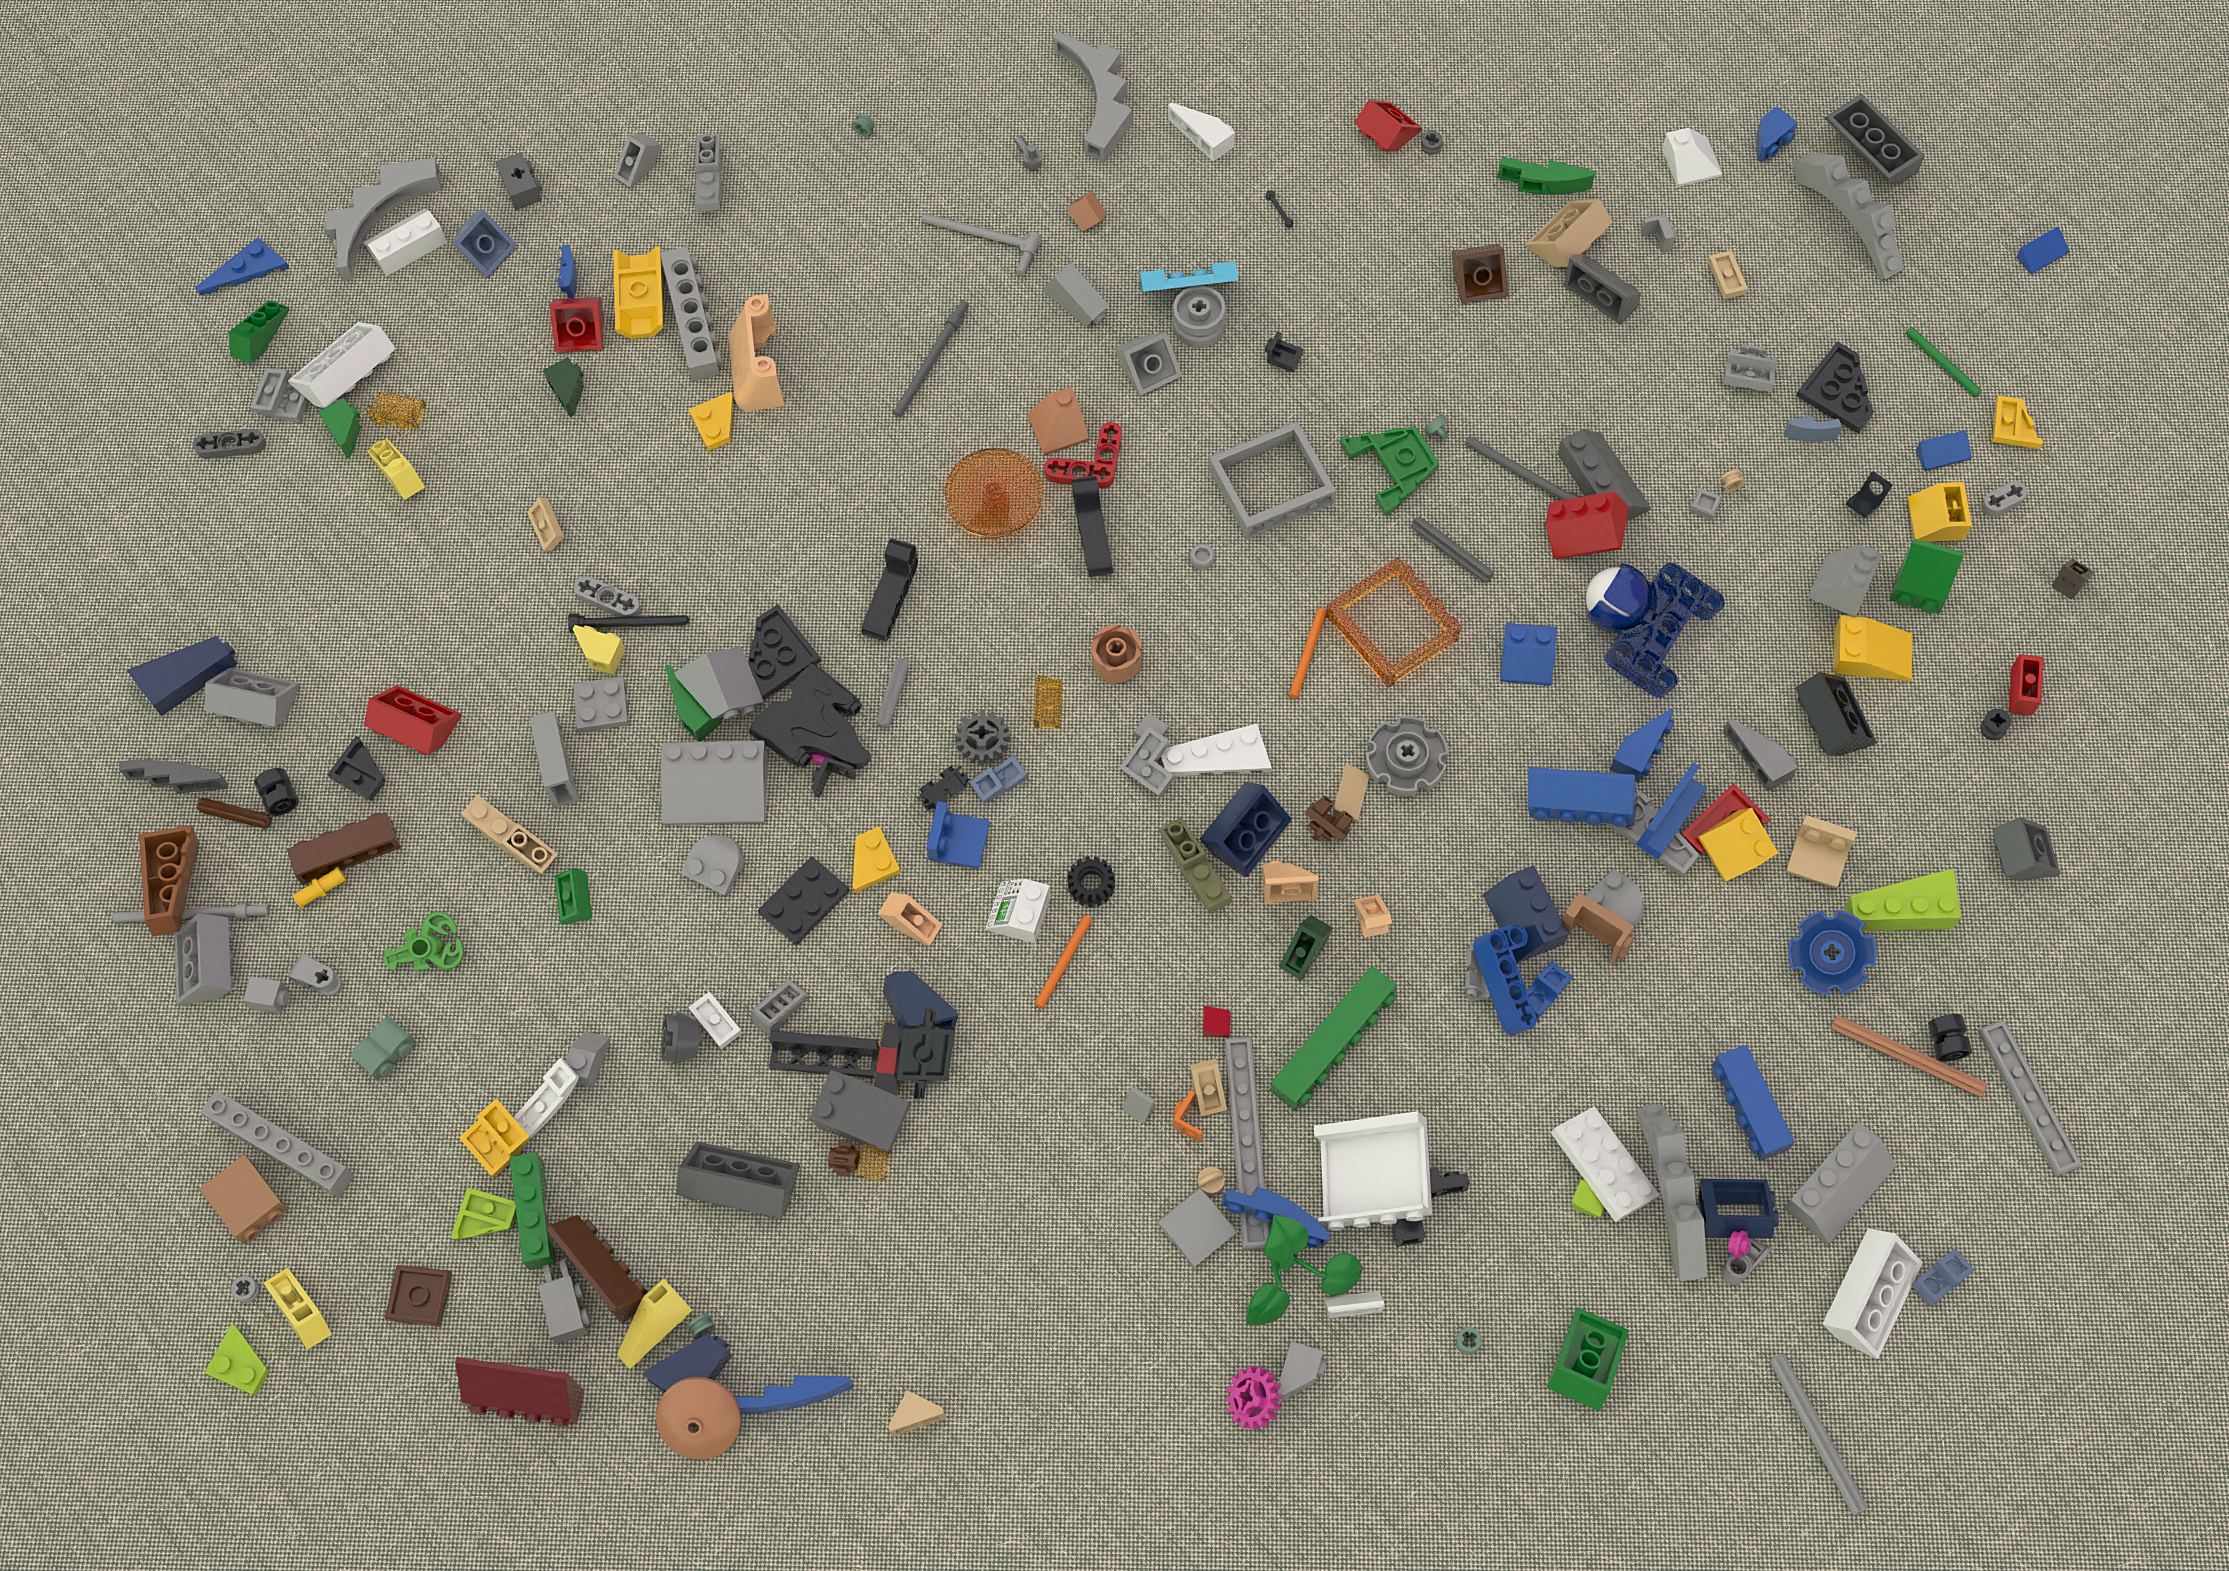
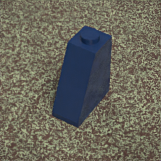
M911 970L905 972L898 971L886 976L883 993L899 1029L901 1025L917 1026L923 1024L926 1008L936 1010L934 1025L952 1026L955 1029L958 1019L957 1011Z
M705 1334L650 1367L643 1375L653 1385L666 1392L674 1383L685 1378L705 1377L715 1380L732 1357V1354L727 1349L729 1344L718 1336L712 1339Z

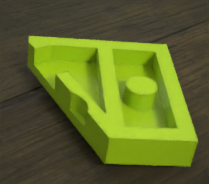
M467 1187L450 1238L460 1240L512 1230L517 1216L515 1201Z
M233 1324L230 1325L205 1371V1374L253 1396L258 1394L269 1373V1369L257 1356L256 1351L246 1341L239 1328Z

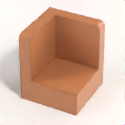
M1092 190L1074 200L1067 207V210L1081 231H1085L1101 222L1106 216L1104 208Z

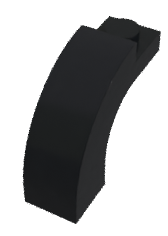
M1438 1167L1430 1169L1431 1199L1437 1196L1468 1191L1470 1185L1468 1173L1460 1174L1459 1171H1453L1444 1174V1177L1440 1178ZM1406 1218L1397 1219V1222L1393 1224L1396 1247L1423 1243L1425 1233L1422 1220L1408 1221Z

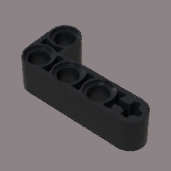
M1095 475L1072 479L1073 500L1088 577L1113 574L1097 477Z
M893 538L887 544L885 550L886 567L864 618L861 630L862 635L885 642L891 635L918 566L916 545Z

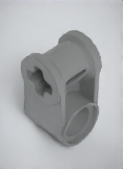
M302 953L287 976L295 983L313 989L325 996L337 994L342 987L341 978L330 967Z
M1750 1238L1751 1246L1748 1254H1743L1740 1259L1735 1258L1734 1254H1731L1721 1269L1722 1278L1730 1285L1741 1284L1754 1268L1760 1265L1772 1248L1769 1246L1765 1247L1755 1238ZM1730 1265L1739 1266L1742 1274L1734 1273Z

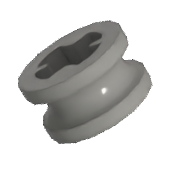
M249 1276L238 1277L231 1286V1294L242 1303L254 1301L260 1291L258 1283ZM244 1284L249 1286L250 1292L247 1295L242 1293L241 1287Z

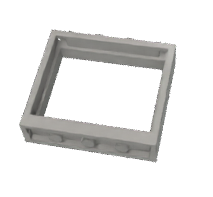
M1298 421L1292 424H1284L1273 432L1262 433L1253 440L1240 442L1231 449L1218 451L1209 457V471L1246 540L1335 503L1336 489ZM1295 440L1321 488L1249 517L1224 468Z

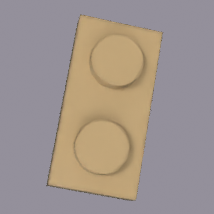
M1732 250L1710 255L1708 264L1723 299L1747 294L1748 287Z
M539 497L527 513L543 551L552 552L564 538V535L548 498Z

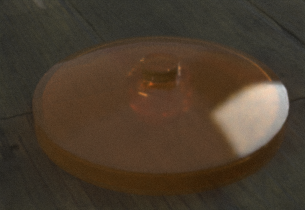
M985 448L968 454L952 468L945 483V501L950 516L965 531L984 538H1001L1021 531L1035 519L1043 501V485L1035 465L1022 454L1005 448Z

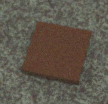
M397 1265L385 1319L392 1322L441 1327L452 1272L449 1270Z

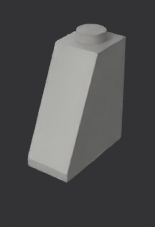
M1071 262L1043 289L1046 295L1086 327L1092 321L1097 324L1106 316L1103 311L1109 306L1108 303Z

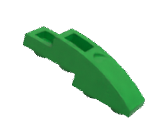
M1501 157L1497 178L1519 183L1518 191L1561 195L1592 189L1595 171L1552 160L1549 161L1548 167H1544L1535 163L1519 161L1515 158Z

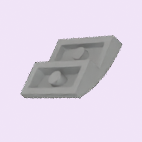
M266 368L250 409L272 418L301 423L309 400L288 382L293 376L287 370Z
M1200 1188L1157 1222L1192 1267L1197 1266L1237 1233L1221 1211Z

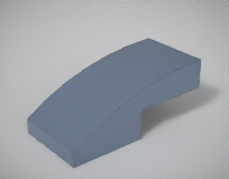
M1811 415L1788 420L1784 435L1786 438L1799 441L1837 440L1842 426L1839 419L1815 424Z
M1012 755L993 770L990 767L972 779L970 784L985 803L1011 790L1029 778L1017 758Z
M1954 1249L1915 1280L1911 1286L1931 1307L1969 1276L1974 1269Z

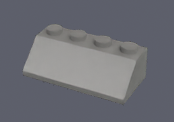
M1858 1121L1791 1198L1784 1209L1829 1245L1897 1165L1881 1139Z

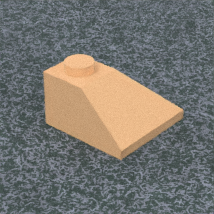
M1271 861L1263 864L1264 903L1317 900L1318 875L1291 863Z

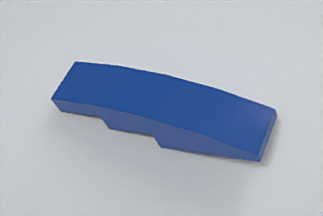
M794 1375L793 1387L765 1386L764 1397H736V1401L741 1414L769 1413L794 1409L829 1399L853 1388V1381L850 1377Z

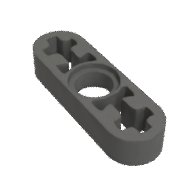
M257 429L202 434L193 441L194 450L203 459L255 454L261 452L266 446L264 436ZM254 438H257V440L254 441V444H250L251 442H253ZM228 440L236 441L231 448L223 447L224 443ZM209 443V445L206 446V449L202 450V448L205 447V444Z

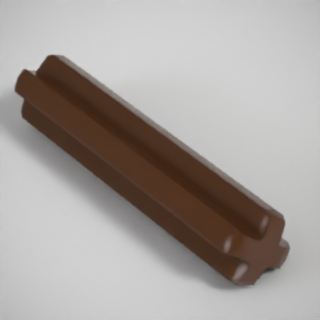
M200 798L197 804L199 812L263 829L268 828L271 823V817L266 813L207 798Z

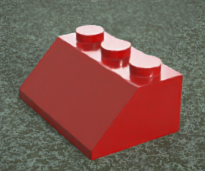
M1615 491L1549 502L1545 525L1553 557L1557 560L1621 550L1629 511L1627 503Z
M396 685L369 698L363 726L372 729L377 734L386 735L399 744H406L415 748L421 754H430L443 747L461 718V713Z

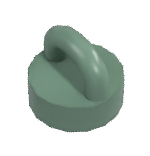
M1441 414L1431 421L1424 430L1429 436L1437 432L1442 438L1446 439L1448 434L1443 426L1448 422V419L1444 414Z

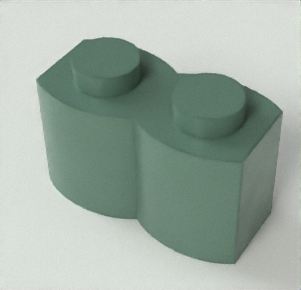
M387 1016L377 1024L368 1037L355 1047L350 1056L376 1080H379L381 1077H386L392 1072L396 1060L407 1056L411 1052L415 1040Z

